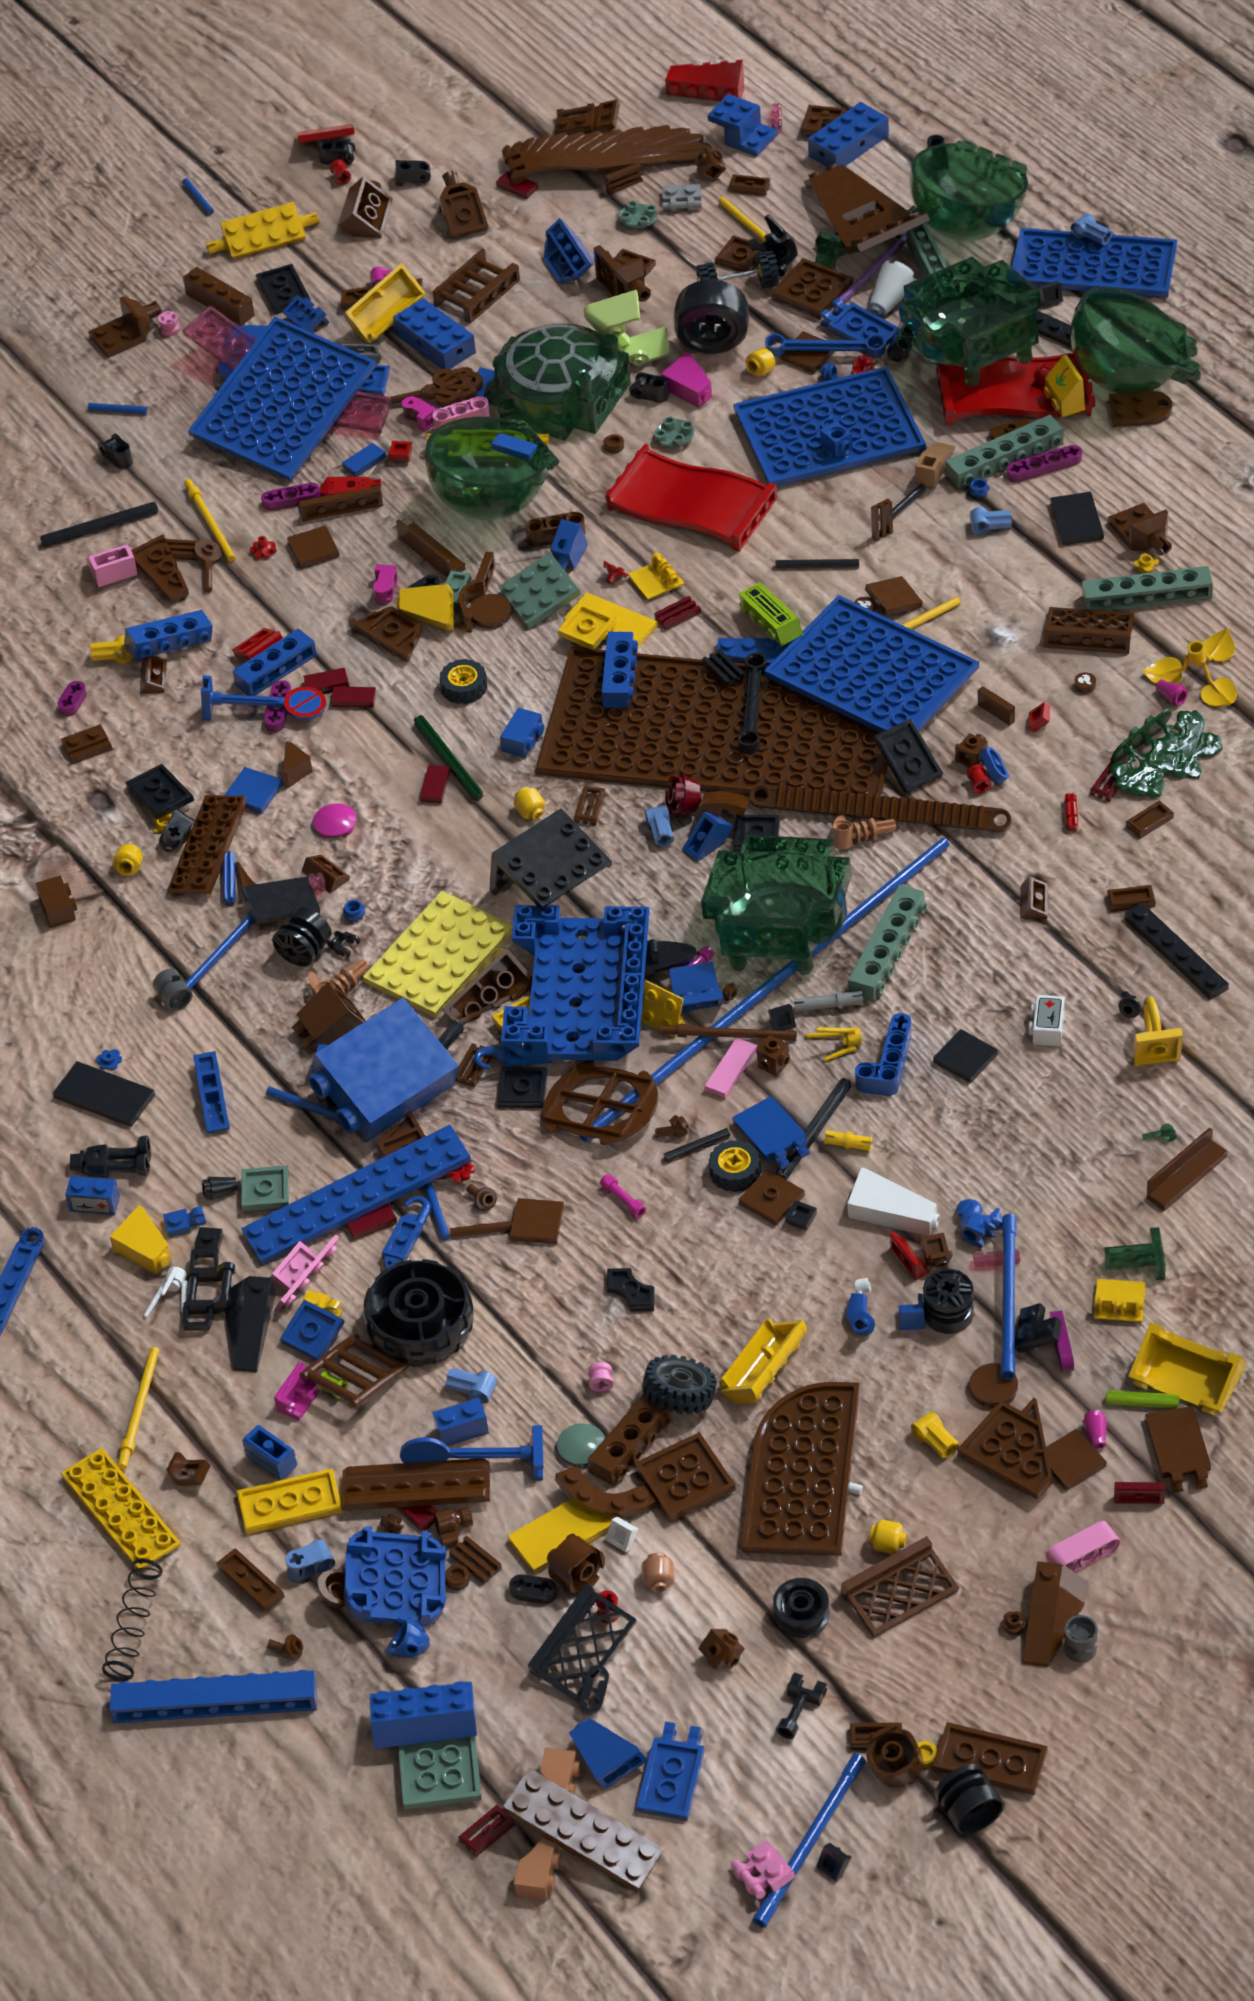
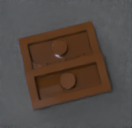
M725 791L706 792L703 794L699 808L717 816H720L722 809L744 816L749 797Z

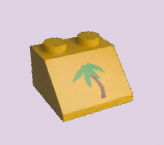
M1064 355L1045 377L1046 387L1043 388L1046 398H1050L1054 410H1058L1062 417L1085 410L1083 378L1068 356Z

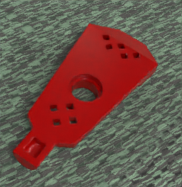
M327 477L320 485L321 496H329L372 486H381V479H370L369 477Z

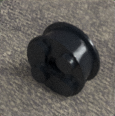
M794 1578L780 1585L774 1594V1619L777 1626L784 1633L793 1637L807 1638L819 1633L828 1623L830 1616L828 1593L817 1581L809 1578Z

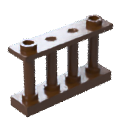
M482 248L433 290L434 306L438 308L443 302L448 301L462 308L465 321L471 324L520 281L519 265L512 262L505 269L486 261V252ZM481 269H486L498 276L490 280L477 273ZM472 279L485 287L478 291L465 283ZM460 290L472 296V298L466 302L453 294Z

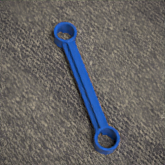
M775 333L767 336L765 348L774 357L781 356L785 351H866L870 357L877 358L884 355L886 341L879 334L870 335L866 340H785L782 335ZM776 343L781 344L779 347H771ZM876 344L882 345L879 348H872Z

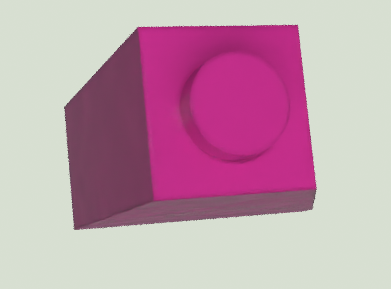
M688 352L661 373V376L667 378L668 390L671 394L698 408L712 397L711 381Z

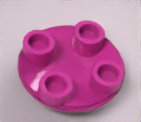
M339 803L329 804L320 808L313 817L314 828L322 838L350 835L356 823L354 810L347 805Z

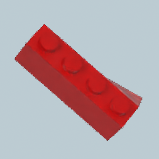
M743 59L732 63L721 61L720 64L705 62L697 66L694 64L671 65L665 78L666 95L721 101L727 94L741 98L745 90Z

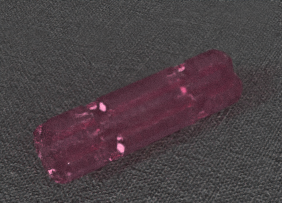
M773 103L772 128L777 129V132L782 131V105L780 103Z
M1015 1250V1264H1019L1021 1260L1020 1252ZM1003 1251L987 1252V1255L975 1253L973 1255L974 1266L984 1267V1264H988V1266L1003 1265Z

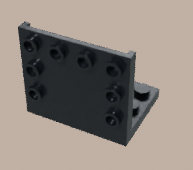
M560 808L492 852L489 890L494 895H497L501 891H507L513 883H516L541 911H544L546 906L606 867H611L612 860Z

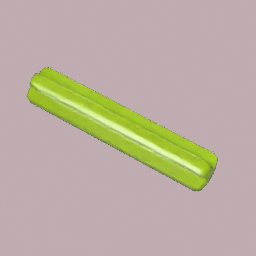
M1107 1390L1106 1403L1110 1405L1177 1409L1179 1407V1396L1174 1394Z

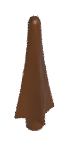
M236 861L235 865L244 891V886L255 885L256 883L249 877L241 863Z

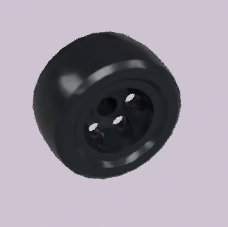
M702 280L688 285L679 293L673 313L675 334L683 345L701 353L718 354L736 348L745 339L749 326V307L745 295L736 286L720 280Z

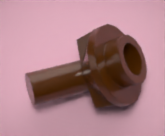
M674 1115L669 1120L671 1126L655 1129L657 1137L675 1134L680 1138L688 1134L687 1128H689V1125L684 1117Z
M472 1183L466 1188V1191L475 1197L474 1203L480 1209L490 1210L496 1204L497 1194L492 1188L484 1187L479 1190Z
M391 1513L387 1517L382 1515L379 1524L384 1527L382 1533L393 1534L394 1532L399 1534L404 1528V1525L401 1524L402 1519Z
M291 1634L286 1637L284 1644L269 1639L267 1649L281 1653L285 1659L292 1658L295 1660L302 1656L303 1643L296 1635Z

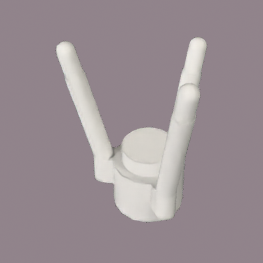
M170 1267L159 1290L143 1315L144 1318L149 1316L160 1296H164L167 1290L176 1292L181 1289V1313H184L183 1304L186 1301L188 1281L185 1280L186 1272L182 1268Z

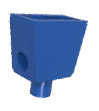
M561 519L551 546V554L565 571L566 567L571 569L577 567L588 546V542L580 524Z

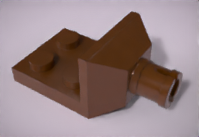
M451 171V176L449 172L442 175L446 187L439 197L438 205L439 213L443 212L451 239L489 229L477 188L465 182L460 183L457 171Z
M601 245L593 248L596 279L613 296L637 290L640 302L650 298L651 290L645 285L643 259L641 257L621 265Z
M123 296L120 297L123 316L88 331L89 338L107 358L145 342L150 330V320L162 313L157 301L142 306L139 301Z
M1141 503L1108 517V524L1131 551L1154 548L1157 554L1162 556L1163 552L1161 549L1165 554L1171 550L1172 544L1166 539L1168 532V511L1166 509L1154 514L1145 503Z

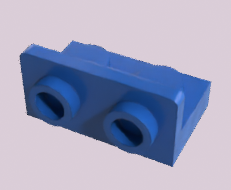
M297 295L282 312L297 326L310 332L321 321L326 325L329 324V321L325 318L327 314L320 307L315 309V304L307 297L302 299Z

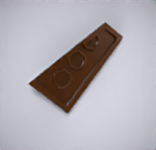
M164 534L131 550L135 564L170 603L189 595L187 585L177 567L175 558L172 556Z

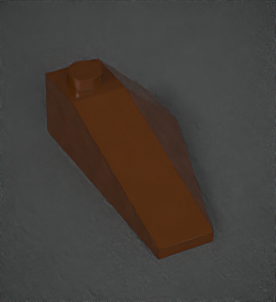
M1037 1561L1023 1664L1049 1667L1062 1645L1066 1622L1071 1617L1077 1616L1085 1605L1088 1582L1063 1564Z

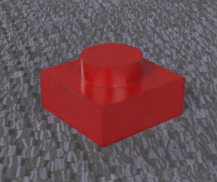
M392 441L388 454L389 461L409 462L413 449L412 442Z
M1043 702L1029 712L1028 728L1033 732L1046 726L1050 720L1051 706Z

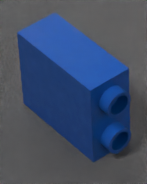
M403 997L315 1053L311 1075L308 1076V1080L319 1098L325 1099L330 1096L339 1109L336 1111V1116L343 1129L349 1134L357 1131L365 1142H368L405 1118V1114L408 1111H416L454 1086L459 1065Z

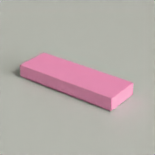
M736 1038L706 1083L705 1091L726 1099L756 1053L757 1045Z

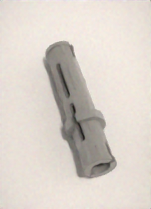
M862 990L848 993L837 991V994L794 998L795 1013L830 1008L841 1010L846 1006L863 1005Z

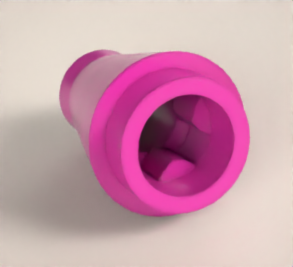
M1163 679L1159 680L1156 684V691L1161 693L1173 705L1183 704L1188 697V691L1184 685L1167 682Z
M1100 1410L1089 1411L1084 1414L1082 1421L1091 1445L1095 1449L1104 1448L1106 1446L1107 1417Z

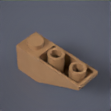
M935 442L923 451L915 465L916 484H923L925 487L935 489L945 470V460L951 458L955 446Z

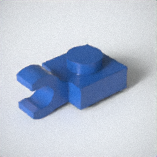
M195 1207L188 1214L186 1209L163 1214L168 1238L190 1233L191 1226L206 1223L202 1207Z

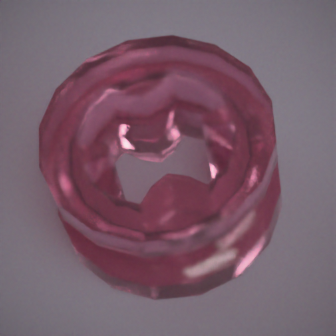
M319 872L317 875L309 874L308 878L314 893L317 890L324 892L325 881L322 873Z

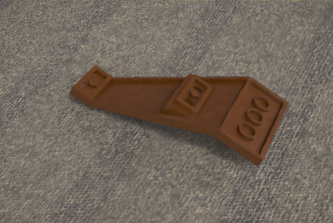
M836 163L825 167V172L819 173V171L811 173L808 175L809 179L804 181L806 188H813L848 254L862 252L930 221L927 213L909 212L843 164L839 166Z

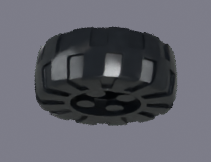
M407 1260L397 1263L396 1266L388 1270L385 1269L375 1278L371 1288L368 1287L364 1298L363 1319L372 1345L382 1351V1354L394 1360L397 1359L400 1362L406 1361L412 1367H422L425 1364L442 1362L464 1346L468 1340V1333L472 1330L474 1307L466 1282L462 1281L460 1274L454 1269L441 1265L438 1261Z

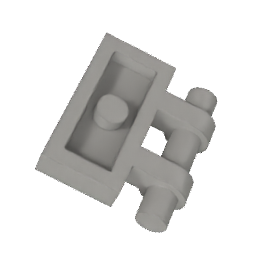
M701 184L662 186L663 210L676 212L677 209L693 211L694 208H702Z

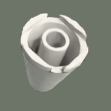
M887 260L881 266L869 303L871 312L877 316H885L917 285V278H913L914 272L898 261H895L893 264L889 263L890 260Z

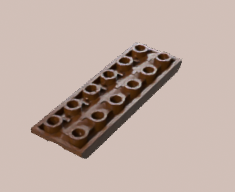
M205 795L168 886L167 893H212L223 865L224 856L229 850L245 810V796Z
M486 1459L349 1466L342 1471V1511L490 1502V1461Z

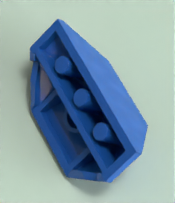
M561 218L546 230L544 261L560 284L580 278L595 264L594 259L582 241Z

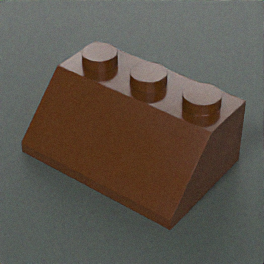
M363 176L349 188L338 226L353 237L381 238L393 198Z

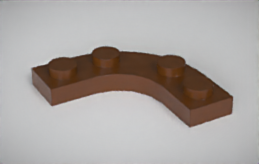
M578 1466L558 1472L555 1475L556 1483L567 1498L576 1507L588 1514L592 1511L605 1515L606 1519H614L615 1517L624 1519L655 1509L657 1505L656 1499L645 1484L625 1492L612 1494L602 1492L592 1486Z

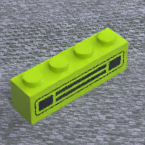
M761 582L738 593L741 600L739 606L744 614L747 613L752 622H757L763 632L766 631L772 641L776 640L782 646L803 635L798 617Z

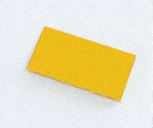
M588 592L564 617L565 622L580 603L589 605L615 616L617 623L610 632H633L634 640H638V648L658 627L657 621Z
M333 1468L237 1490L246 1535L343 1512Z
M568 1500L507 1535L510 1544L531 1571L537 1574L549 1566L547 1561L548 1553L552 1549L557 1548L569 1534L573 1533L590 1543L608 1532L612 1519H606L605 1515L592 1511L588 1514Z

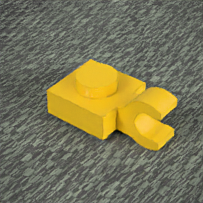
M308 1290L301 1301L302 1303L305 1299L338 1317L343 1312L339 1308L340 1301L330 1300L329 1295Z

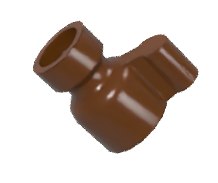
M469 1507L460 1508L458 1512H454L452 1509H445L433 1513L437 1533L440 1536L442 1546L445 1547L458 1543L459 1526L464 1528L473 1526V1518Z

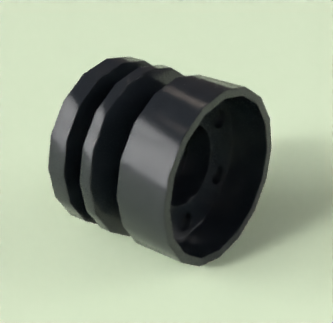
M296 907L288 915L284 924L276 931L272 938V943L277 953L291 964L306 967L311 965L320 949L330 939L332 935L331 927L314 910L306 907Z
M942 1269L932 1273L925 1280L923 1286L924 1319L933 1330L944 1334H953L965 1330L972 1323L974 1317L973 1282L966 1274L959 1270Z
M977 1764L964 1765L946 1775L935 1789L936 1799L944 1811L949 1813L948 1817L959 1834L963 1835L977 1833L991 1825L1001 1815L1005 1805L996 1789L990 1786L991 1781L983 1769Z

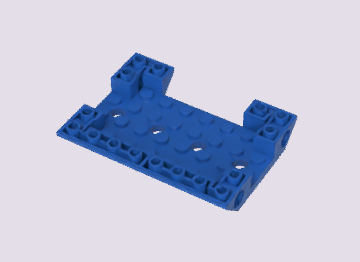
M515 905L512 942L535 956L529 1018L527 1007L504 1006L501 1044L524 1059L618 1061L639 1047L650 907L605 906L604 918H561L560 906L548 905L544 911H541L536 905ZM586 936V939L579 940L577 937ZM577 969L584 970L582 973L574 972ZM574 1003L581 1004L579 1007H571ZM569 1038H577V1039H578V1040L575 1041V1042H569V1041H568Z

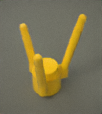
M817 1027L815 1029L816 1032L824 1033L805 1034V1038L841 1037L842 1046L846 1045L847 1048L824 1057V1062L849 1052L857 1051L856 1046L862 1045L859 1027Z

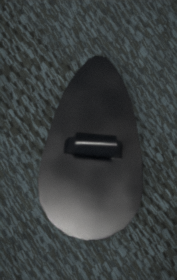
M650 939L647 941L645 975L666 970L690 960L696 955V948L680 942Z

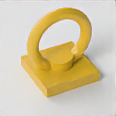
M1151 996L1146 997L1143 1004L1146 1033L1135 1034L1134 1065L1140 1066L1180 1060L1183 1041L1182 1029L1161 1030L1156 1001Z

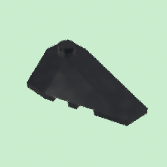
M248 1276L231 1287L230 1296L232 1297V1303L229 1308L225 1309L233 1369L257 1372L276 1292L273 1278Z

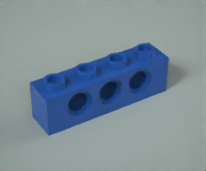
M198 610L125 628L124 645L133 659L137 660L210 642L213 625L203 610Z
M299 628L233 670L235 686L247 696H256L316 657L314 640Z
M608 632L602 686L603 708H629L630 699L634 698V687L631 684H635V671L632 670L637 666V657L634 656V653H638V640H634L633 632Z

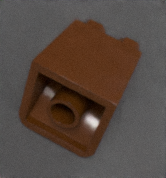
M327 983L296 1014L299 1020L292 1026V1029L301 1038L308 1032L310 1033L302 1043L308 1050L313 1052L319 1044H331L366 1020L346 995L330 983Z

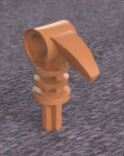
M841 814L834 820L832 825L833 846L837 849H848L852 847L853 839L855 842H860V838L866 841L868 836L871 840H877L879 834L894 832L896 830V823L894 819L875 822L874 818H870L867 824L865 821H860V825L858 822H854L852 826V823L846 820V815Z
M362 959L351 968L343 967L340 970V974H336L329 981L319 982L315 973L310 972L309 983L313 997L327 983H330L345 994V992L350 990V987L354 988L358 985V978L369 970L368 963Z

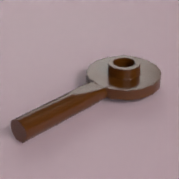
M201 539L195 543L193 552L200 561L204 562V591L211 592L212 563L220 560L222 550L214 541Z

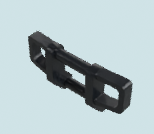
M217 1249L191 1250L190 1265L187 1271V1279L189 1280L187 1299L183 1304L182 1324L185 1331L209 1330L215 1314L231 1306V1280L236 1266L232 1262H223L219 1265ZM213 1258L214 1267L195 1268L196 1259ZM222 1281L221 1294L213 1298V1300H196L198 1282ZM190 1314H208L203 1322H189Z

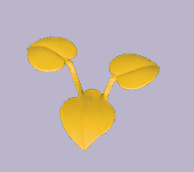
M1228 628L1215 633L1204 642L1193 641L1189 643L1187 647L1188 655L1184 656L1183 666L1178 659L1165 657L1154 662L1148 668L1143 669L1145 676L1154 684H1157L1161 679L1178 684L1182 681L1181 672L1186 670L1190 661L1195 666L1202 665L1209 685L1202 688L1201 699L1206 705L1212 707L1229 706L1235 702L1237 697L1236 687L1228 678L1220 677L1214 682L1212 681L1205 662L1206 660L1224 662L1234 655L1235 644Z

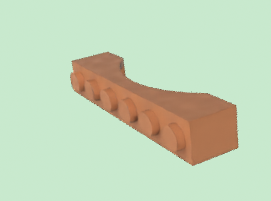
M545 1747L540 1767L541 1775L575 1795L576 1785L573 1782L575 1777H579L581 1763L577 1762L576 1751ZM542 1836L538 1844L519 1860L514 1881L516 1897L547 1901L549 1891L553 1892L555 1887L554 1868L558 1869L560 1865L561 1855L558 1853V1845Z

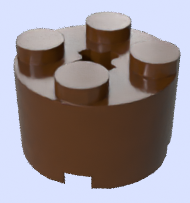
M573 1533L569 1534L557 1548L552 1549L547 1555L550 1578L574 1594L575 1592L580 1593L585 1584L593 1587L600 1578L597 1575L599 1568L604 1569L605 1566L603 1552Z
M888 1726L872 1735L866 1751V1757L874 1774L881 1782L889 1787L903 1786L913 1781L922 1772L923 1754L914 1736L909 1731L896 1728L895 1726Z

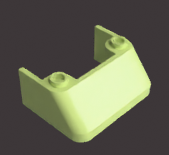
M637 290L591 303L584 307V317L609 348L630 363L640 366L644 363L670 356L666 326L633 337H628L624 332V324L640 319Z

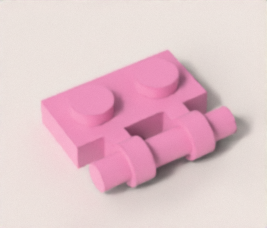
M765 1840L745 1854L749 1861L748 1863H741L738 1859L733 1860L731 1863L736 1878L739 1881H743L745 1889L751 1895H755L757 1899H762L765 1896L764 1889L768 1886L775 1892L796 1877L790 1866L768 1840ZM758 1872L761 1876L756 1878L752 1875Z

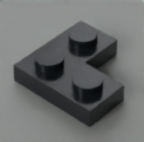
M1041 1303L1020 1309L1014 1348L1019 1353L1059 1341L1062 1321L1057 1316L1044 1320L1046 1308Z

